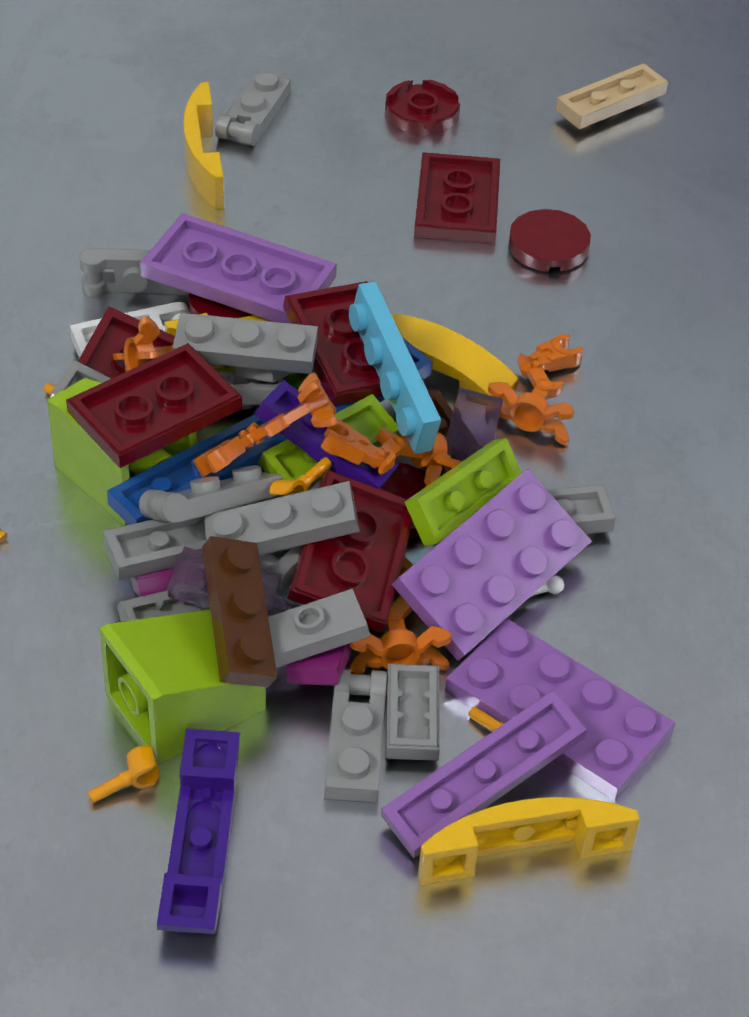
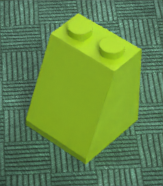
M83 378L47 399L55 467L118 522L126 526L128 524L108 505L107 490L196 445L197 431L119 468L67 412L66 399L101 384V382Z
M210 609L114 622L99 627L106 695L143 746L148 745L153 748L158 764L183 752L186 728L224 731L266 710V687L220 682Z

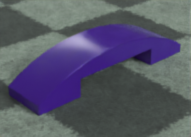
M186 728L179 774V798L168 871L164 873L157 930L215 934L224 887L232 827L240 732Z

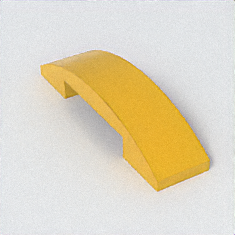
M201 82L191 94L184 112L185 163L188 175L195 189L208 204L218 210L224 209L223 171L220 152L203 153L201 138L213 137V115L209 82Z
M391 313L402 338L433 362V370L459 380L458 394L493 408L502 404L504 399L498 400L488 392L489 383H508L512 389L517 386L518 377L497 357L472 340L439 324L413 316Z
M573 797L526 799L486 808L446 826L421 845L418 871L420 885L474 877L477 856L574 841L580 859L630 851L633 849L640 818L637 810L619 804Z

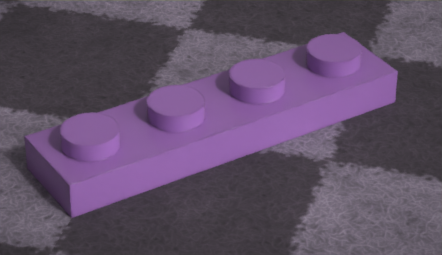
M552 690L381 808V817L411 856L415 858L420 855L421 845L434 834L459 819L488 807L583 740L587 729L557 693Z

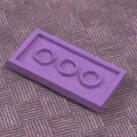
M181 213L140 262V271L142 277L273 322L291 324L283 308L285 296L329 288L336 278L337 264Z
M526 469L391 585L429 628L436 626L452 633L451 642L444 646L458 661L592 541L529 469Z
M507 618L446 678L445 691L470 708L476 706L503 723H506L554 690L585 726L587 731L583 740L553 761L614 801L672 736L675 722Z

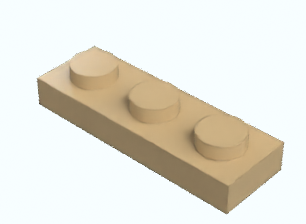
M642 63L557 97L556 111L578 129H582L666 94L668 81Z

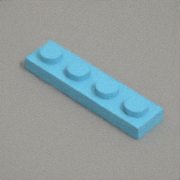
M377 283L359 284L354 304H351L349 307L351 327L355 332H359L364 343L366 360L369 365H374L380 378L382 395L385 400H390L394 408L400 434L407 437L414 454L432 451L441 418Z

